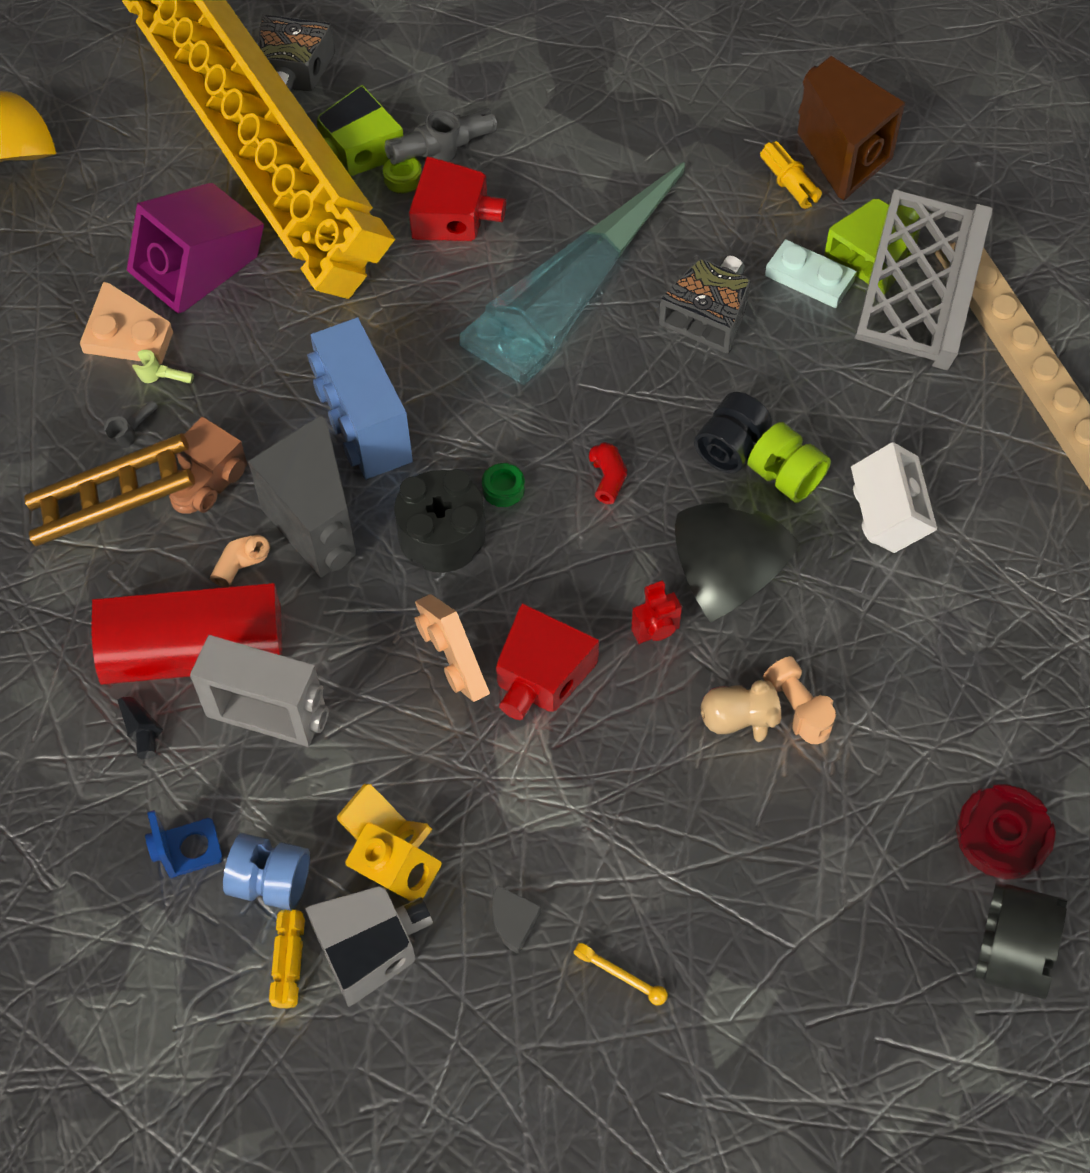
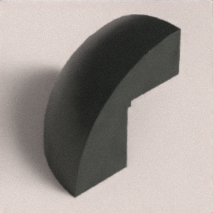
M719 502L696 505L678 512L676 517L675 539L679 559L688 584L710 623L731 612L766 586L786 566L799 546L796 538L772 517L760 511L750 514L729 508V503Z

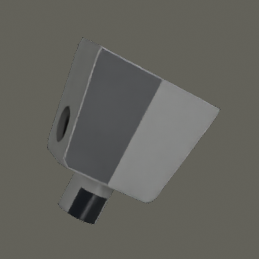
M382 886L305 908L311 926L348 1007L357 1003L410 966L416 959L408 936L433 924L422 897L395 909L385 887Z

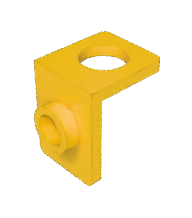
M363 784L337 816V820L356 840L369 822L403 840L413 835L409 843L417 848L432 831V828L427 823L405 820L371 784Z
M370 822L365 825L345 861L346 866L409 901L425 897L442 865L441 861ZM423 863L424 871L422 878L414 887L409 888L408 877L410 872L416 865Z

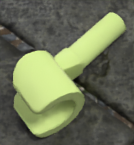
M141 350L137 354L144 364L143 366L132 365L137 376L144 383H152L162 377L192 384L194 374L160 365L154 353L150 350Z

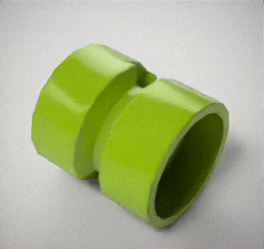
M779 422L768 429L758 440L748 458V466L766 481L776 479L775 487L794 503H799L807 498L821 483L830 467L831 460L814 445H802V436L784 422Z

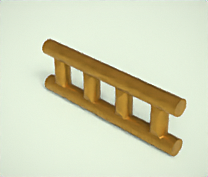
M178 434L26 494L24 499L27 507L31 511L41 507L43 521L42 526L29 531L32 544L34 546L42 545L195 485V479L190 469L180 472L177 469L175 454L189 449L184 434ZM158 461L161 479L138 487L136 470ZM119 477L121 495L99 503L97 485ZM80 492L82 510L60 518L58 500Z

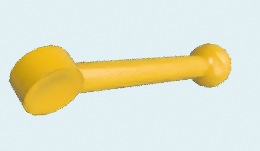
M578 943L573 951L579 959L595 964L648 995L653 1005L659 1006L667 1001L668 993L664 987L659 985L653 987L597 955L589 946Z

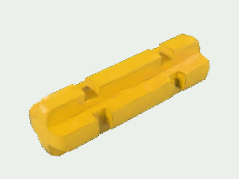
M284 909L277 914L276 930H278V936L275 937L271 971V976H273L275 981L270 983L269 1001L276 1008H294L298 1003L299 987H297L295 982L300 980L303 941H301L299 936L304 935L305 918L302 911L292 909L290 911Z

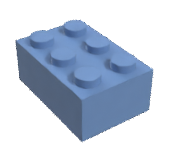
M357 317L310 334L313 352L308 353L307 356L316 379H313V385L320 402H328L331 410H328V416L336 435L340 433L344 435L346 442H343V447L352 467L359 465L365 480L412 463L407 413L359 318Z

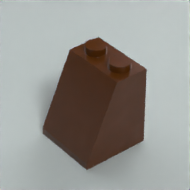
M830 56L818 67H812L803 80L804 93L798 111L800 119L797 133L836 195L844 201L893 159L905 102L833 56Z

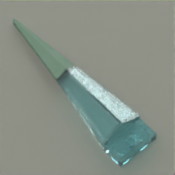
M685 162L678 164L487 304L485 312L460 333L459 346L522 385H525L551 360L582 310L623 251L667 193L684 174Z

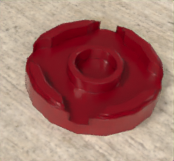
M1008 784L994 785L993 788H986L983 791L980 789L973 793L962 806L956 825L959 848L968 861L986 875L1004 880L1024 878L1039 870L1053 850L1056 830L1054 822L1051 824L1050 817L1046 813L1048 809L1039 798L1023 788Z

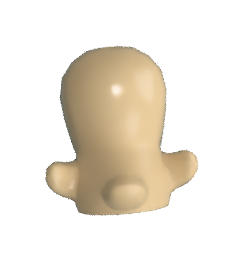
M757 680L752 684L751 689L748 690L742 685L720 686L711 689L703 697L701 715L704 724L716 734H730L752 725L754 739L757 742H762L767 736L768 728H773L780 724L781 706L773 684L770 681Z

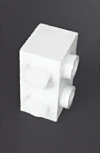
M892 442L851 466L855 483L853 485V492L860 504L863 516L862 530L871 543L896 553L937 530L917 455Z

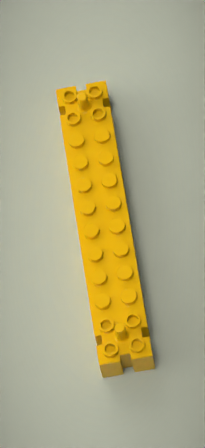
M122 0L129 12L138 15L136 23L292 257L306 261L300 269L314 290L350 299L367 277L365 265L368 262L377 264L396 239L381 218L370 215L373 207L226 0Z

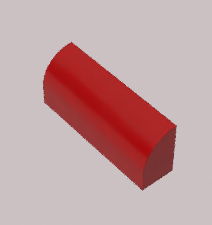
M275 583L92 599V649L100 685L190 677V673L208 635L282 656L281 604Z

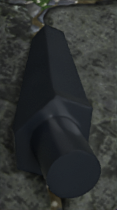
M133 697L117 699L126 726L127 736L136 741L137 757L141 759L155 757V738L163 732V729Z

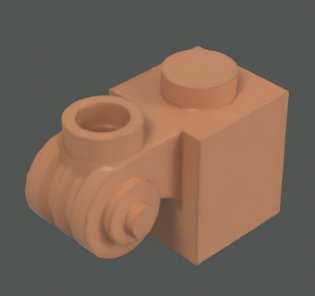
M201 417L184 434L189 449L176 454L182 469L178 470V472L190 469L195 479V485L169 495L172 507L182 514H190L196 511L205 513L210 510L217 499V493L220 494L230 483L239 480L244 473L245 467L248 465L242 442L206 418Z

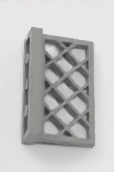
M894 189L854 339L933 360L932 367L948 371L958 355L993 208L976 204L974 210ZM898 204L914 208L921 220L905 227L896 214ZM947 217L961 222L958 232L945 238L934 221ZM894 226L897 232L891 234L892 228ZM926 226L936 243L920 250L910 234ZM902 238L912 255L896 263L887 247L889 244ZM955 242V246H954V250H953L952 247L950 246V244H952V243ZM941 249L949 260L950 266L936 274L925 257ZM885 262L888 268L882 270L883 263ZM917 262L928 279L911 286L901 269ZM893 274L903 292L886 299L878 287V282ZM947 277L946 283H945V286H944L943 283L941 282V280ZM933 285L941 297V303L927 310L916 293ZM875 298L879 304L872 307ZM908 298L919 315L902 323L893 310L892 305ZM881 311H884L894 326L893 329L885 333L867 329L869 317ZM938 314V315H937V319H936V323H935V321L933 320L932 316ZM924 322L932 334L930 346L915 342L907 329Z

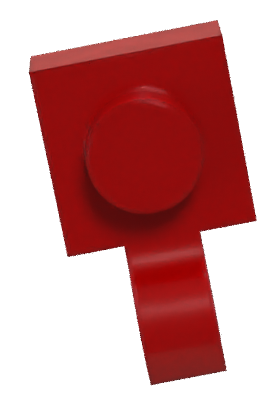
M663 580L646 586L644 588L645 603L632 609L631 631L638 644L651 639L653 641L663 640L680 628L682 606L674 592L668 595L665 594V583Z

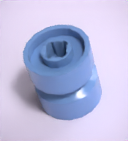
M240 833L236 837L227 858L223 877V891L225 895L254 901L260 895L265 905L292 911V909L297 907L306 885L310 866V851L308 848L283 842L272 848L269 839Z

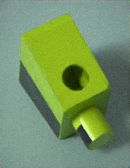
M363 85L321 113L316 120L318 131L351 176L384 165L388 160L385 152V141L403 136V128Z

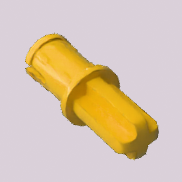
M768 142L764 145V149L760 152V157L777 176V184L780 187H786L799 202L801 208L807 209L812 207V204L807 199L808 195L816 204L821 198L822 191L804 173V165L800 161H794L779 142Z

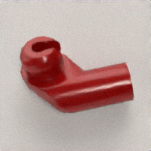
M603 442L590 449L589 461L594 462L593 466L601 468L603 472V477L595 492V497L600 502L611 505L615 502L628 471L618 448L611 443Z

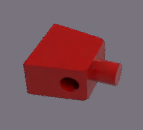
M427 157L409 211L412 239L472 241L477 237L481 220L501 223L504 221L506 199L487 196L486 175L483 172L433 157Z
M522 603L496 666L497 684L507 691L499 704L500 709L506 715L516 720H523L532 704L549 712L556 711L598 663L599 640Z

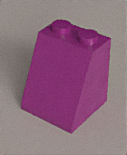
M212 182L139 202L136 207L127 271L176 313L185 312L257 258L264 223Z

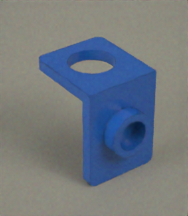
M155 810L147 812L152 832L145 834V839L152 862L161 860L170 878L223 861L215 825L211 818L165 831ZM194 834L206 837L208 848L202 856L187 858L181 853V845L187 837Z

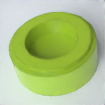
M416 158L405 160L396 165L391 163V159L385 162L383 177L388 189L397 193H408L417 189L422 169L420 162Z

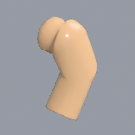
M262 535L247 536L229 542L210 575L211 581L220 587H230L239 569L265 560L270 551V543Z

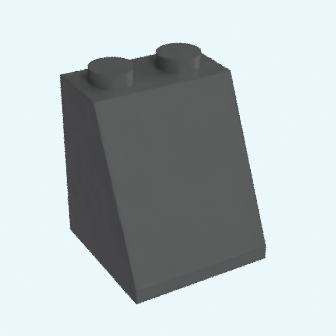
M320 415L253 457L248 463L261 510L316 574L322 578L331 571H337L345 567L351 558L356 555L327 420Z

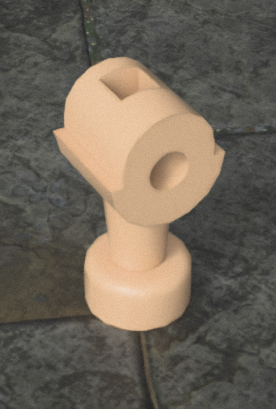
M792 656L785 657L770 666L764 673L763 679L764 681H770L777 692L783 691L793 707L795 714L792 729L795 736L799 734L801 738L810 744L824 743L831 734L836 717L833 707L834 701L830 697L823 695L813 697L799 681L802 675L801 667Z

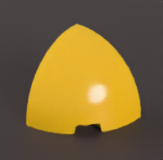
M0 91V162L6 160H38L55 155L56 150L51 134L38 111L23 97L12 92Z

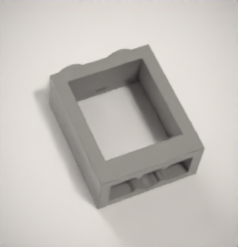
M208 635L190 673L206 717L309 747L315 732L321 733L323 731L329 713L328 706H325L323 686L319 683L315 665Z

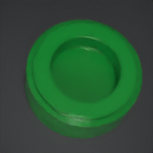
M498 463L492 465L484 472L482 476V493L490 504L497 507H509L522 499L525 492V479L518 467L509 463Z

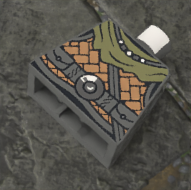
M262 14L258 46L290 91L292 89L301 91L313 90L335 54L331 23Z
M726 256L720 266L704 259L697 260L662 296L659 325L729 354L749 298L751 281L743 276L745 271L744 263L734 256Z

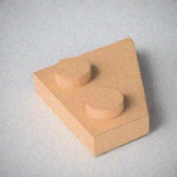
M103 282L82 335L80 346L83 353L134 361H141L137 355L139 351L150 350L154 353L159 364H162L173 335V330L168 320L110 283Z

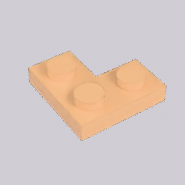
M432 594L416 600L415 604L420 613L419 616L415 617L417 628L425 642L431 640L438 652L444 651L449 666L444 668V672L454 692L461 691L473 702L489 695L490 692L457 611Z

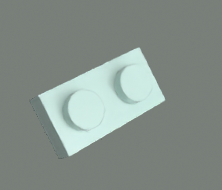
M785 239L766 265L765 276L837 308L853 285L857 271Z

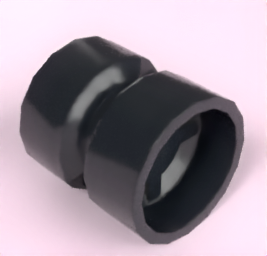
M731 392L714 411L713 417L696 435L694 439L696 451L705 462L717 470L726 473H737L747 462L758 440L772 427L771 415L766 407L756 398L742 392Z

